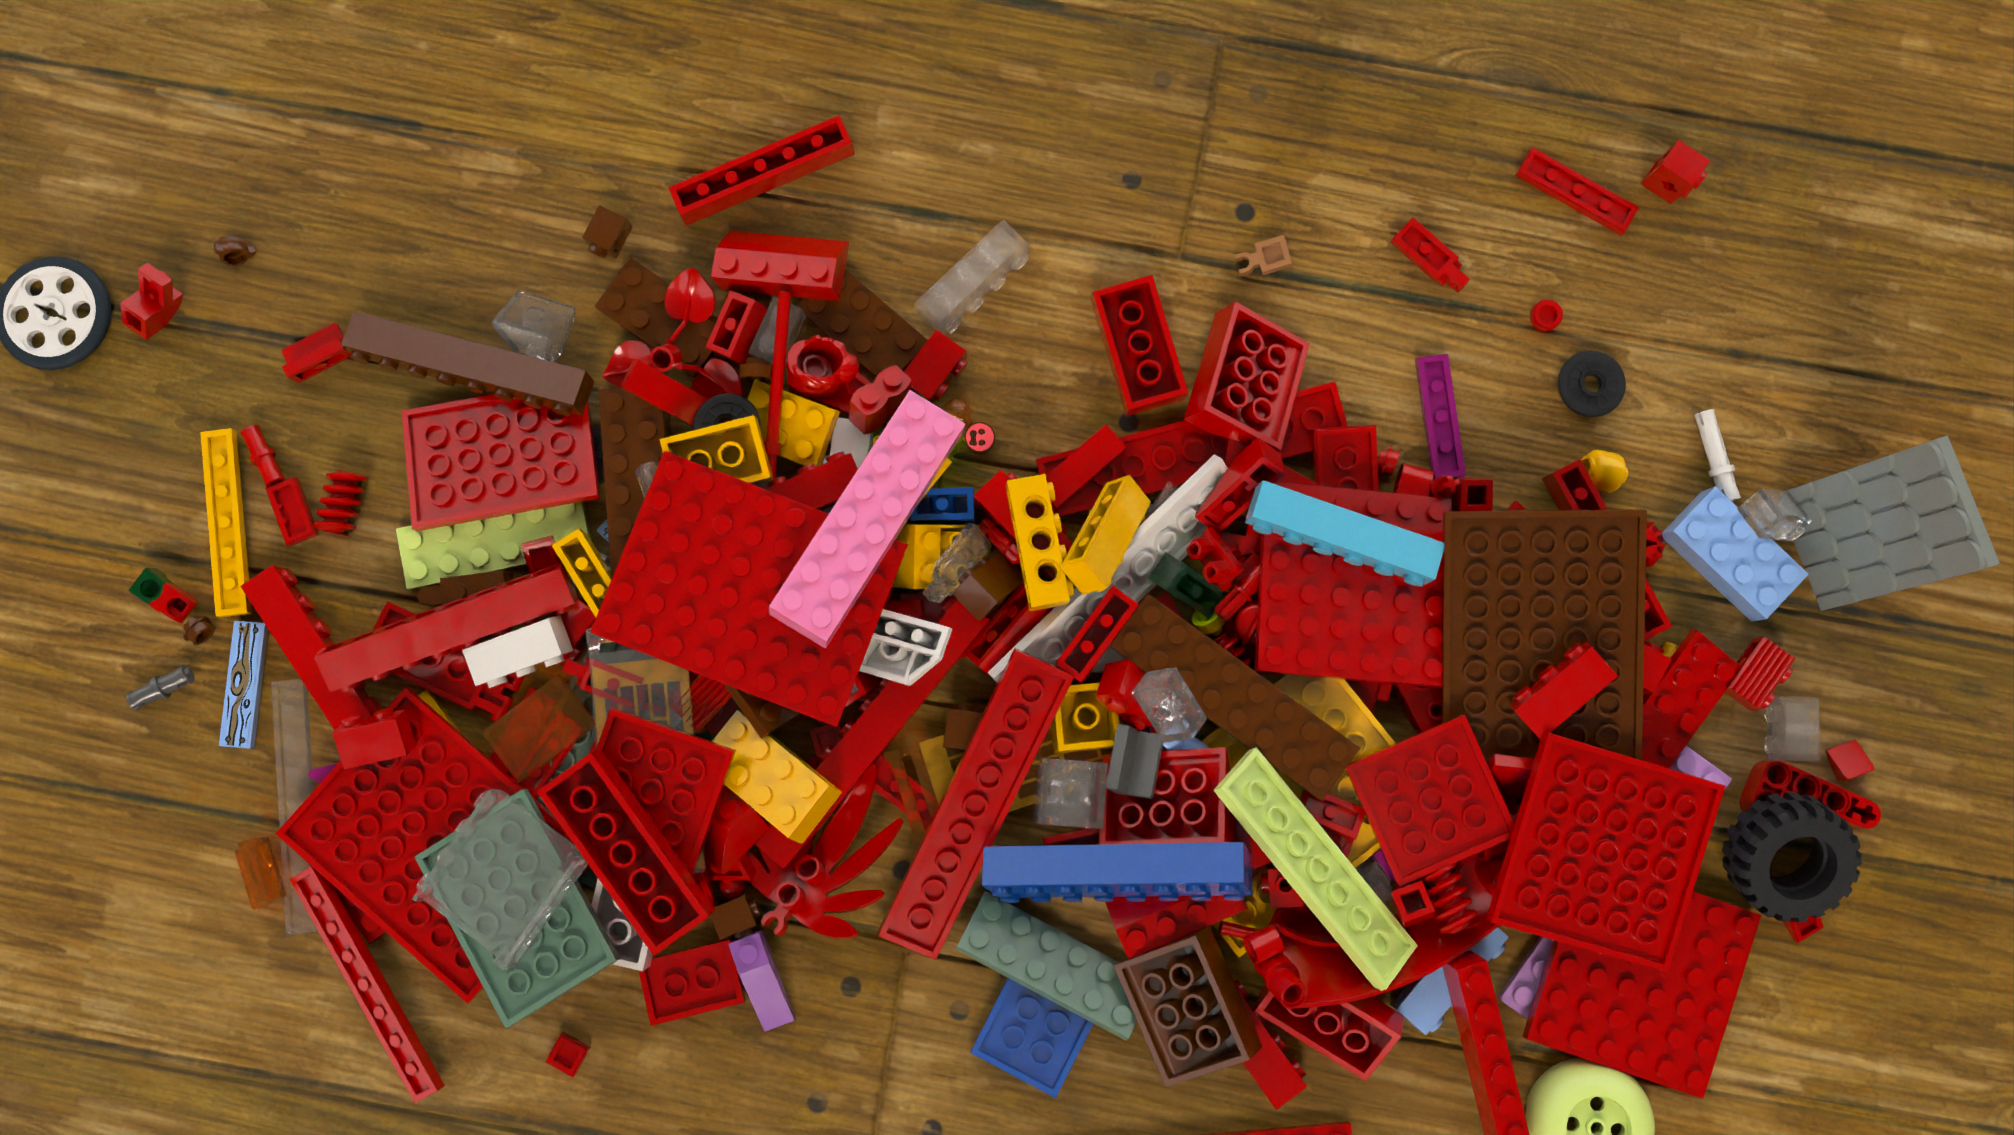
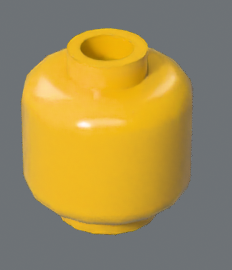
M1593 450L1581 459L1598 491L1612 493L1618 490L1628 477L1625 460L1620 454Z

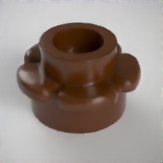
M196 616L188 620L184 625L185 633L183 638L186 641L190 640L194 645H200L213 635L215 628L211 625L208 617Z

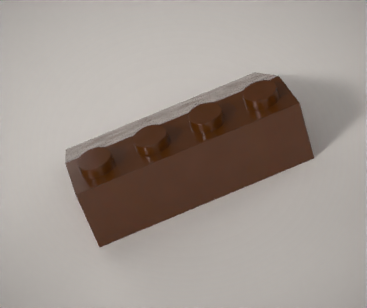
M1210 926L1114 965L1165 1087L1248 1061L1263 1047Z

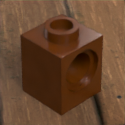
M599 205L582 238L589 245L588 250L601 258L609 255L616 259L633 227L627 218Z

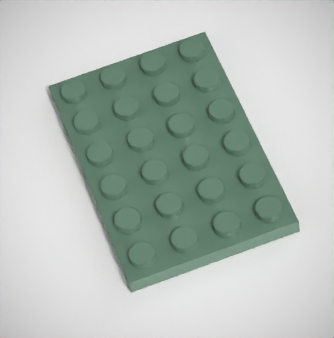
M528 789L518 791L414 857L505 1029L519 1023L621 959Z

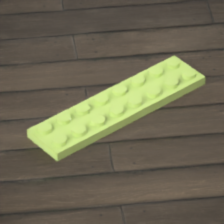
M1255 747L1248 750L1213 791L1373 987L1380 991L1386 990L1418 945L1258 748Z

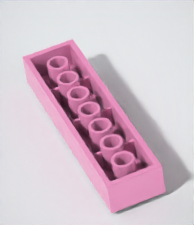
M909 390L769 605V615L826 649L962 436L965 423Z

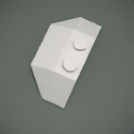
M883 609L859 671L911 686L942 660L952 628Z

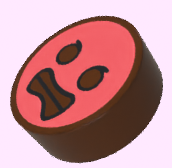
M976 422L971 424L965 432V444L971 452L985 454L994 447L995 432L989 424Z

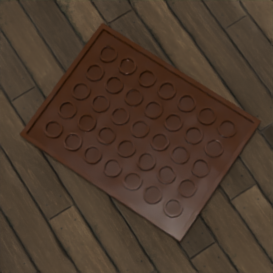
M1647 510L1443 511L1442 723L1464 714L1487 763L1495 754L1535 759L1540 739L1511 708L1510 704L1514 702L1513 696L1525 686L1532 687L1540 680L1538 676L1544 669L1550 665L1556 667L1565 659L1563 655L1569 648L1577 643L1582 645L1584 642H1587L1595 649L1618 677L1550 733L1642 760Z

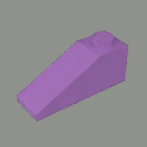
M764 929L730 942L728 945L738 974L764 1032L795 1021Z

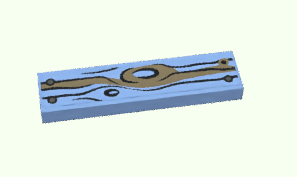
M234 621L219 746L255 748L269 632L265 623Z

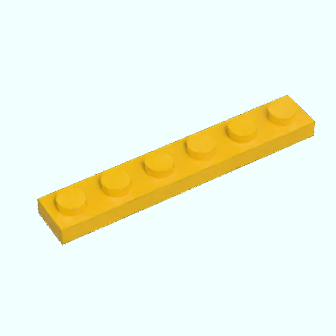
M229 428L200 432L216 617L220 618L252 614L251 602L240 587L249 581L237 430Z

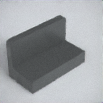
M1118 724L1105 788L1117 794L1153 798L1164 736L1156 733L1140 732L1129 725Z

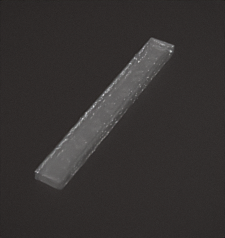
M301 679L271 682L280 828L313 792V779L307 776L309 771L312 770L307 688ZM280 839L286 935L318 932L289 880L311 865Z

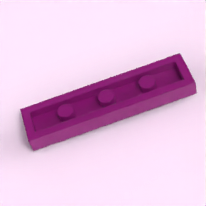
M1448 354L1418 357L1415 359L1430 468L1431 471H1434L1433 480L1439 476L1452 475L1453 479L1466 476Z

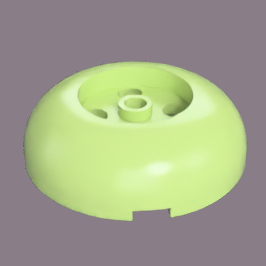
M1580 1057L1562 1061L1545 1071L1531 1088L1525 1103L1527 1105L1525 1118L1530 1135H1612L1611 1127L1615 1123L1621 1124V1130L1617 1135H1655L1653 1110L1640 1084L1628 1073ZM1594 1097H1599V1100L1603 1103L1599 1110H1593L1590 1106V1102ZM1569 1117H1575L1574 1130H1567ZM1597 1122L1595 1124L1596 1127L1594 1128V1130L1591 1131V1125Z

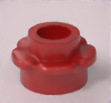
M1389 446L1387 451L1381 449L1379 453L1378 468L1381 469L1380 475H1383V473L1393 475L1400 452L1392 450V446Z

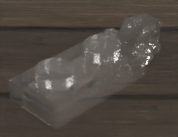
M968 523L931 568L933 580L922 592L929 602L941 603L947 596L953 595V592L961 585L957 581L959 577L970 567L973 568L992 547V544L976 524Z

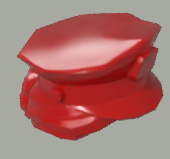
M815 335L808 340L798 341L791 346L787 353L785 368H787L788 384L809 399L831 397L843 382L847 383L859 372V363L855 355L847 352L846 346L842 342L830 337Z

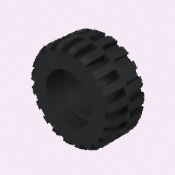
M1785 792L1783 797L1776 793L1766 796L1767 800L1764 802L1760 800L1750 804V810L1746 813L1742 811L1736 817L1738 822L1735 826L1730 825L1726 833L1730 837L1729 841L1725 840L1723 842L1722 852L1726 856L1723 857L1722 862L1724 869L1728 872L1727 878L1730 883L1761 914L1768 918L1774 917L1777 921L1790 922L1792 918L1795 922L1808 921L1809 916L1816 919L1825 915L1824 911L1831 908L1834 910L1840 905L1838 901L1843 896L1848 897L1853 889L1850 886L1852 882H1857L1860 874L1857 866L1862 864V854L1858 851L1861 845L1858 837L1853 834L1851 826L1822 801H1818L1807 794L1799 795L1796 792ZM1800 837H1812L1810 855L1800 868L1784 876H1770L1772 859L1783 845Z

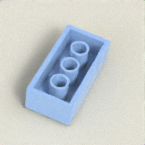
M1716 486L1701 491L1662 533L1663 539L1751 622L1767 619L1809 575Z

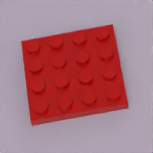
M610 708L596 750L601 749L692 876L702 852L736 750L617 708Z
M1464 714L1351 762L1345 769L1394 880L1399 887L1511 838L1515 825Z

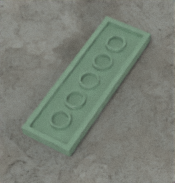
M984 892L955 950L1123 1040L1129 1039L1137 1019L1114 968V965L1119 962L1009 903L1001 902L999 898L992 894Z

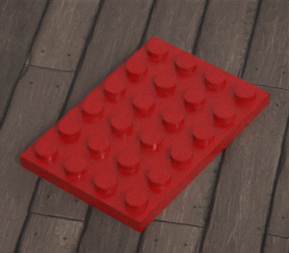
M494 394L401 411L411 526L416 532L601 498L589 399L583 415L571 413L570 416L558 414L551 407L543 405L541 409L533 408L524 404L523 400L513 398L512 401H506L496 397Z

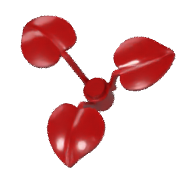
M689 268L681 272L667 289L664 301L667 314L672 318H683L673 335L666 340V344L658 346L651 351L650 347L638 340L626 341L616 348L602 374L606 381L620 387L633 360L638 359L660 372H665L672 368L698 372L699 375L692 382V390L707 399L720 394H736L743 397L742 382L739 381V374L729 362L714 358L707 362L704 369L700 366L683 364L681 362V351L674 345L675 340L686 328L689 320L694 323H702L712 316L715 310L716 299L714 292L695 268Z

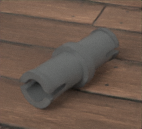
M182 665L164 676L156 675L150 679V683L126 694L127 702L132 709L135 708L138 711L158 699L165 700L171 696L172 692L194 683V674L189 667Z

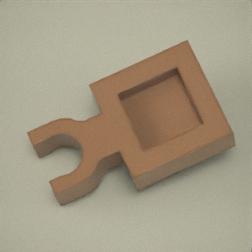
M1284 235L1254 243L1255 253L1243 252L1235 255L1237 262L1241 260L1249 261V265L1246 268L1239 269L1241 277L1252 273L1258 267H1261L1263 275L1293 267Z

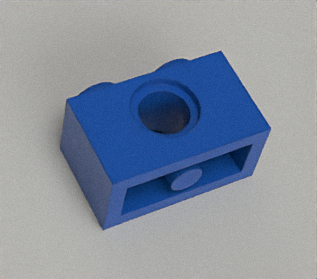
M973 487L930 489L911 514L912 524L975 523Z

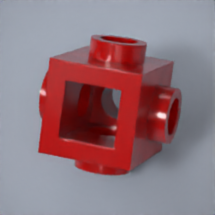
M1266 865L1267 873L1261 874L1262 893H1269L1270 908L1304 907L1303 900L1289 883L1286 885L1279 884L1285 878L1275 865Z

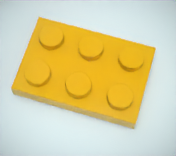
M754 380L747 400L755 406L759 413L763 442H766L771 385L760 380ZM783 390L778 443H781L780 456L804 466L815 464V467L821 466L840 411Z

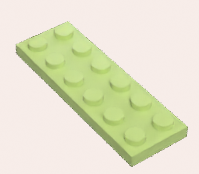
M584 501L417 532L412 529V526L396 528L407 590H415L439 585L440 578L509 570L527 566L521 544L527 541L553 535L556 543L578 528L587 533L591 539Z

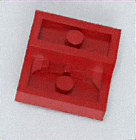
M1303 790L1299 800L1345 857L1348 858L1353 841L1358 836L1365 816L1363 808L1331 794H1327L1323 801H1319Z

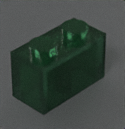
M1166 552L1148 578L1208 619L1215 612L1214 607L1227 594L1225 591H1221L1215 584L1208 583L1205 577Z

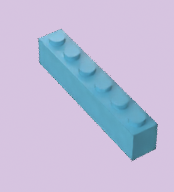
M1264 480L1255 487L1245 523L1253 525L1252 529L1262 534H1271L1273 532L1282 535L1283 540L1295 545L1305 543L1314 546L1313 550L1323 555H1332L1334 553L1343 556V560L1349 564L1372 566L1378 574L1393 576L1395 574L1404 577V582L1413 586L1421 587L1423 584L1426 585L1436 580L1444 551V543Z

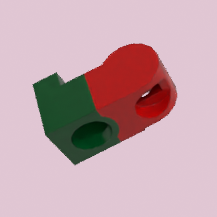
M145 568L128 591L156 611L163 613L178 623H183L198 604V601L167 579V576L158 569Z

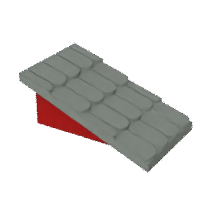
M1948 435L1775 495L1780 508L1782 507L1781 512L1791 537L1793 536L1794 538L1793 542L1803 566L1805 565L1804 569L1809 574L1807 577L1814 595L1817 596L1816 600L1821 611L2000 564Z

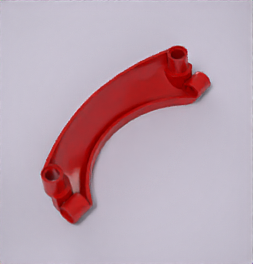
M1510 839L1458 861V864L1450 870L1451 872L1462 873V878L1456 882V885H1466L1467 890L1460 896L1472 898V903L1465 909L1476 910L1477 915L1470 921L1480 922L1481 924L1454 934L1440 933L1439 930L1447 923L1446 921H1435V917L1442 910L1434 909L1435 914L1433 918L1404 928L1418 946L1386 990L1380 991L1373 987L1332 935L1306 934L1276 922L1244 936L1243 944L1255 970L1263 977L1267 989L1287 1009L1348 1003L1373 997L1410 984L1456 959L1500 926L1486 920L1506 855L1504 853L1507 851ZM1429 896L1432 903L1437 899L1436 896ZM1395 914L1394 917L1400 923L1397 914Z

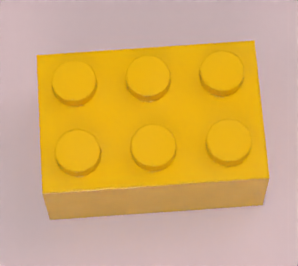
M754 415L659 439L663 453L665 450L753 485L773 480L758 419Z

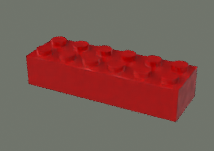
M601 749L589 753L537 791L653 956L707 919L716 910Z

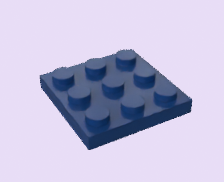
M1007 978L970 1053L1056 1098L1094 1023Z

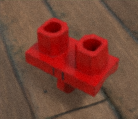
M1214 527L1206 528L1199 538L1193 539L1186 548L1190 558L1200 560L1204 566L1203 576L1208 583H1216L1221 591L1228 590L1231 587L1232 581L1244 570L1237 560L1240 556L1238 548L1236 546L1228 547Z

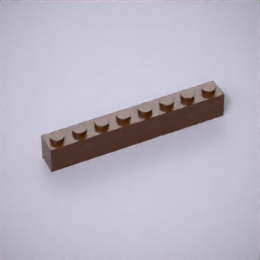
M355 311L341 343V346L351 354V359L363 364L373 361L390 371H397L398 368L407 370L410 375L417 378L425 379L426 376L435 377L438 382L448 386H454L455 383L465 385L466 389L475 393L483 394L485 390L493 392L496 397L506 401H512L513 398L523 400L524 404L533 408L541 409L542 405L551 407L554 412L564 416H570L571 413L583 415L595 382L586 370Z

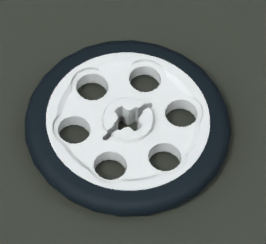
M56 256L33 260L11 274L0 289V340L15 359L27 366L39 370H58L71 367L85 360L96 351L106 336L111 320L109 293L103 281L94 270L80 261ZM72 278L74 281L72 291L63 294L61 291L62 282L65 279ZM36 281H42L43 291L37 296H32L30 293L31 285ZM83 303H88L90 305L89 315L85 318H79L77 316L78 307ZM39 306L54 309L59 315L66 317L67 320L50 316L46 311L40 309ZM21 308H27L29 312L28 319L23 323H18L15 318L17 311ZM73 330L76 334V339L71 345L65 346L62 337L66 331ZM42 332L45 336V342L41 347L34 348L32 338L35 334Z

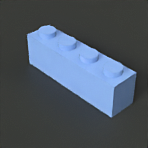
M1497 927L1469 950L1488 962L1491 958L1496 959L1506 947L1504 942L1508 939V936ZM1443 967L1417 981L1407 984L1390 1004L1425 1035L1429 1031H1436L1444 1021L1442 1016L1449 1007H1452Z

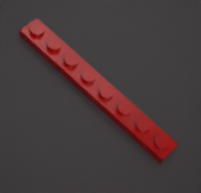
M312 866L289 879L414 1103L443 1088L445 1085L332 884Z

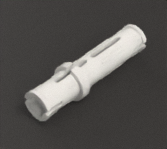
M1710 409L1694 414L1711 470L1708 473L1710 478L1713 477L1716 487L1731 501L1741 499L1733 475L1735 467L1730 465L1715 410Z

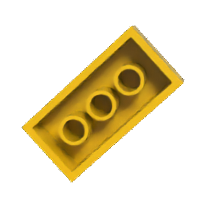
M736 710L712 741L736 750L725 785L787 838L803 844L842 793L771 733L760 738L746 716Z

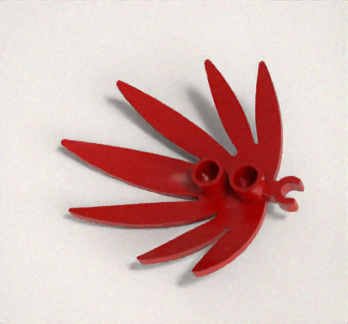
M811 757L808 765L816 770L819 767L818 761ZM874 763L864 773L839 807L811 855L809 853L815 835L785 869L760 849L770 871L769 873L749 850L746 852L756 870L752 880L748 881L759 892L778 905L774 911L766 913L761 920V924L767 928L774 920H778V926L773 931L777 936L781 937L785 934L788 928L787 921L791 916H794L807 928L820 935L835 939L856 938L859 932L851 924L841 918L825 914L856 911L875 903L884 896L885 893L882 890H861L827 897L829 893L848 884L867 870L884 853L903 825L901 818L895 820L830 874L850 848L867 814L878 774V767ZM755 811L764 820V822L767 821L763 816H761L757 811Z

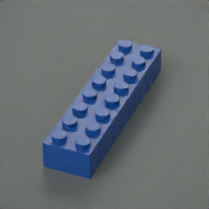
M1244 842L984 847L982 886L992 892L993 896L1000 898L1001 902L1017 903L1020 902V898L1032 897L1033 902L1042 903L1050 902L1051 897H1063V901L1081 902L1082 897H1095V901L1112 902L1114 897L1126 896V900L1134 902L1146 901V896H1159L1161 901H1177L1178 896H1191V899L1195 901H1209L1211 896H1224L1225 900L1239 901L1244 900V895H1253L1252 855Z

